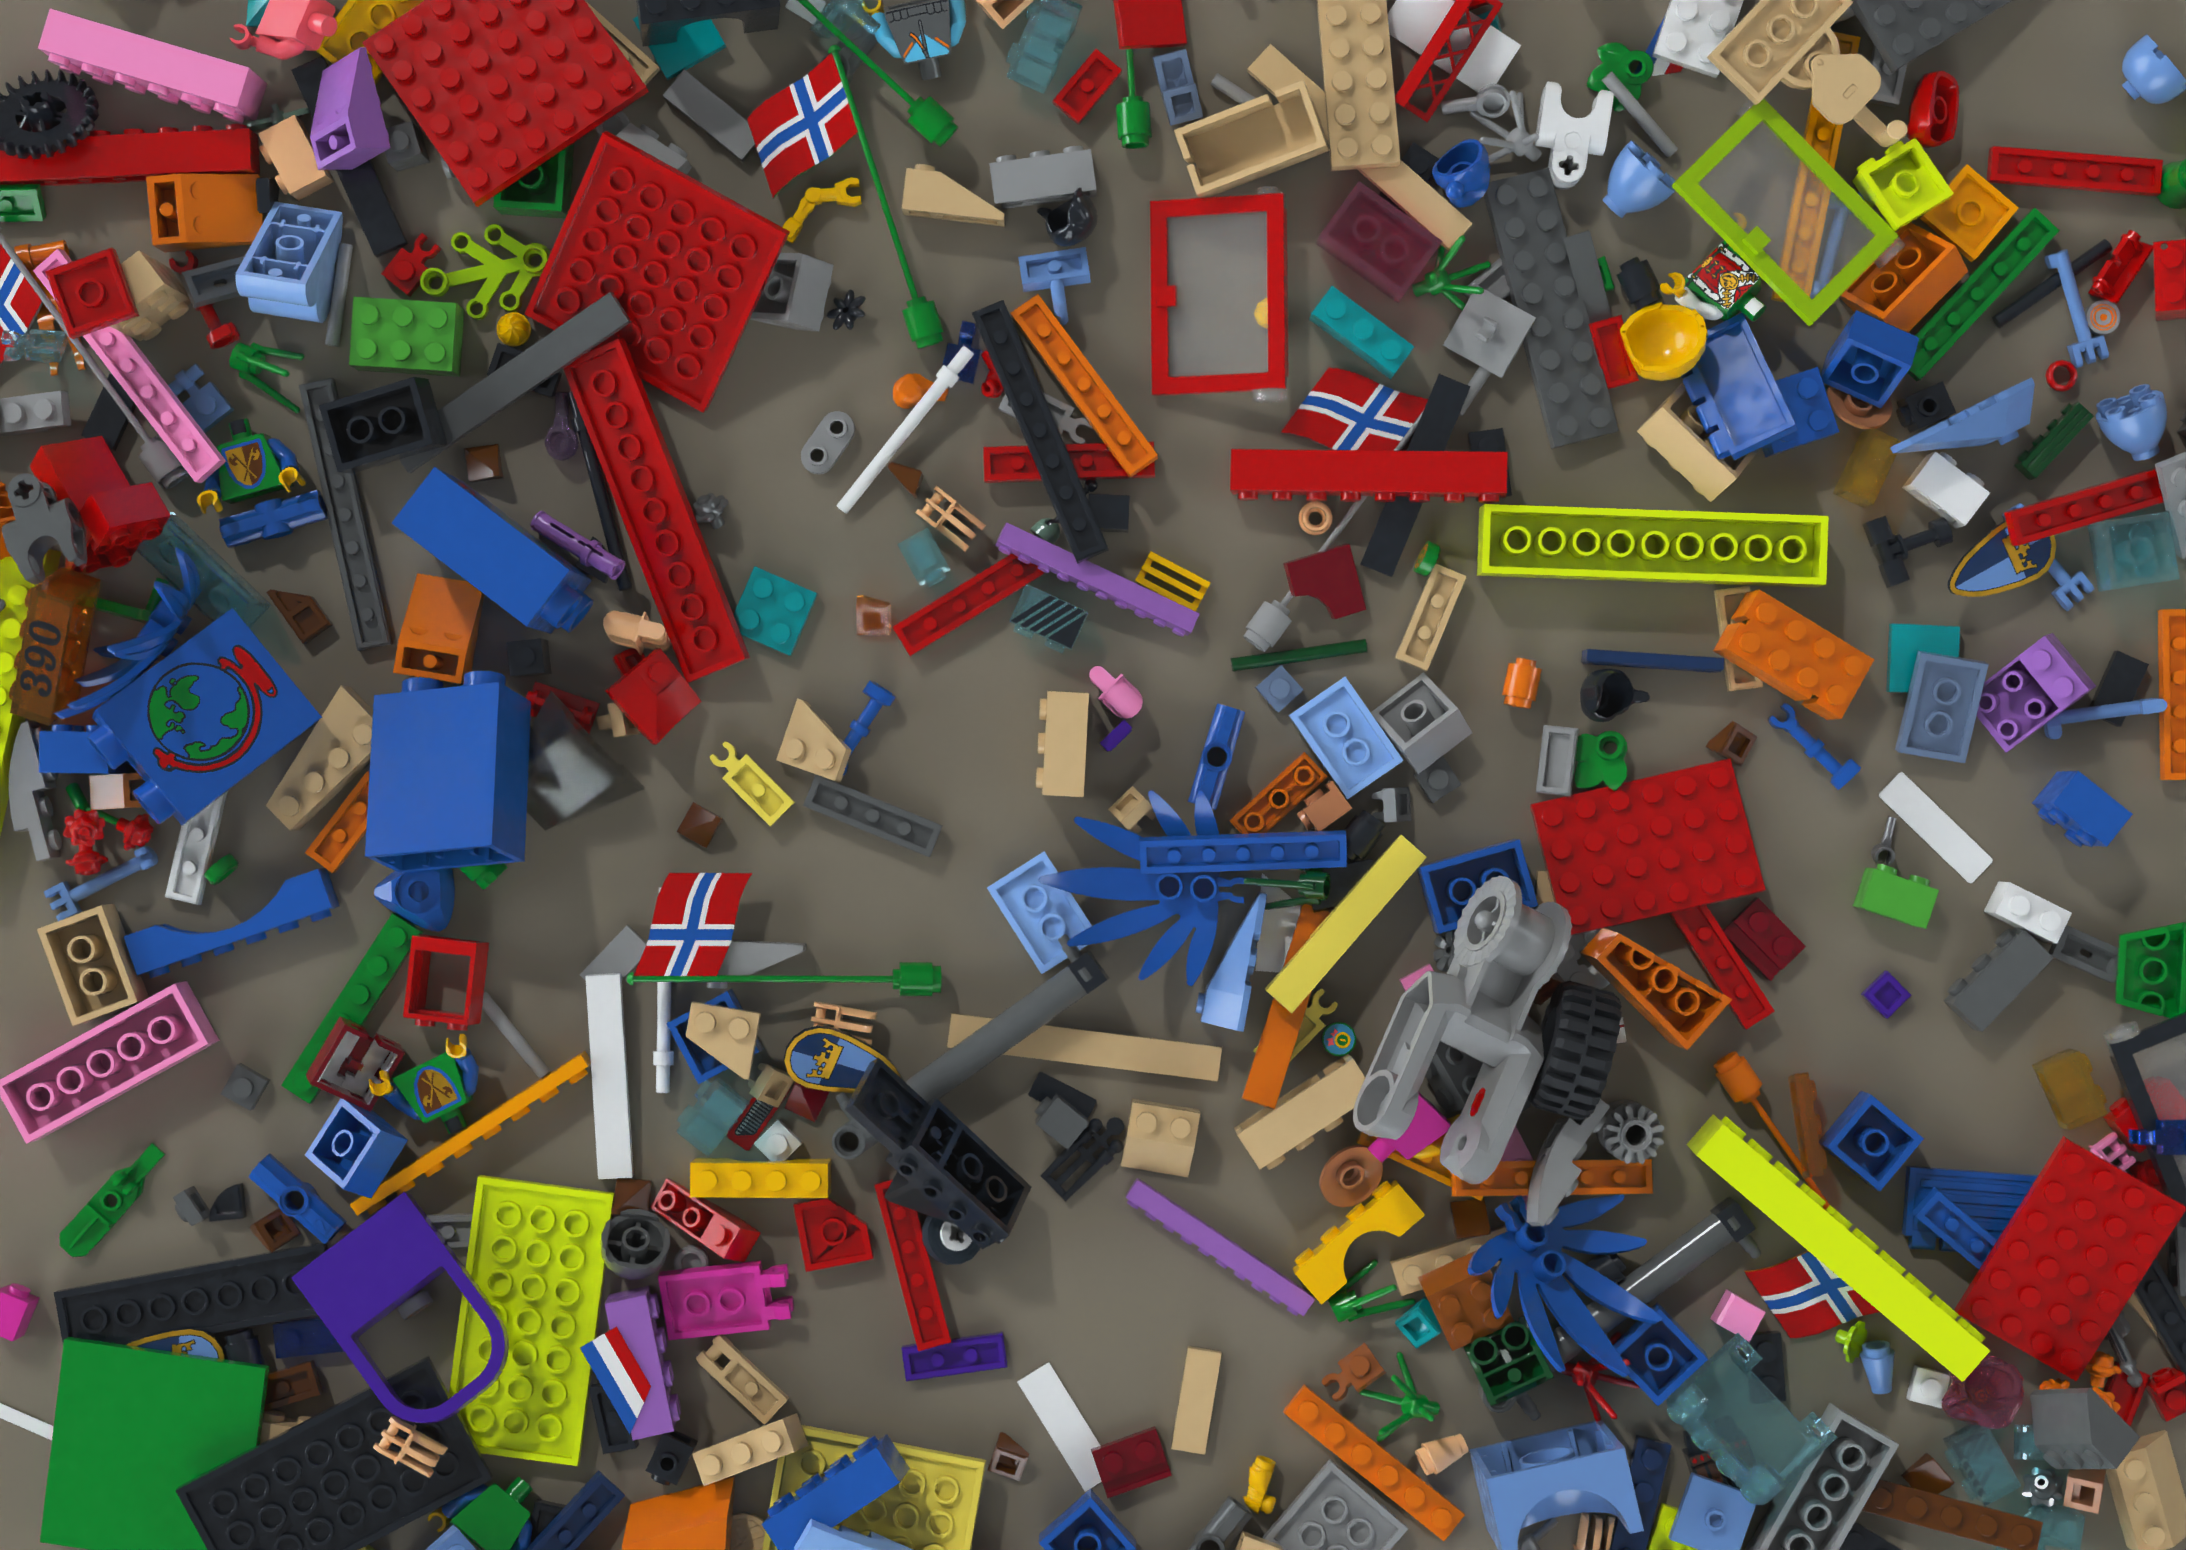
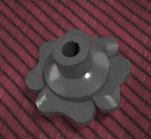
M708 493L697 499L693 504L695 509L693 513L698 524L709 522L713 529H718L724 525L725 521L721 514L729 503L724 495L716 497L713 493Z
M2034 1467L2031 1470L2032 1475L2025 1474L2023 1476L2025 1485L2022 1493L2025 1498H2031L2030 1502L2033 1506L2045 1505L2053 1507L2055 1504L2054 1499L2061 1500L2063 1498L2061 1487L2064 1482L2061 1477L2056 1476L2054 1469L2048 1468L2043 1470Z

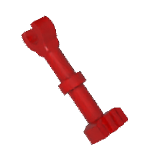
M189 250L185 251L188 263L184 267H180L174 258L169 259L171 269L179 275L182 272L198 268V259ZM214 303L195 308L196 311L201 312L210 330L206 339L211 349L225 347L240 339V334L234 323L227 322L223 325L221 324L213 307Z

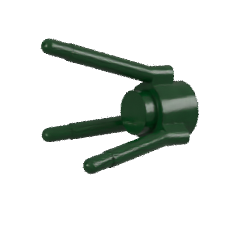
M1323 868L1299 869L1307 873L1301 874L1298 881L1264 878H1245L1243 881L1246 885L1298 889L1299 895L1305 896L1266 903L1265 910L1304 904L1320 905L1321 900L1328 899L1331 889L1330 874L1324 873Z

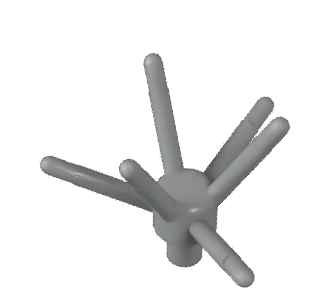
M1512 90L1509 93L1517 127L1511 132L1506 131L1486 117L1480 116L1476 111L1470 112L1471 117L1506 139L1480 138L1479 141L1482 144L1504 147L1489 155V163L1512 152L1517 156L1525 155L1532 162L1540 158L1542 152L1533 144L1534 141L1539 139V135L1537 133L1530 135L1525 129L1522 92H1518L1516 95V92Z

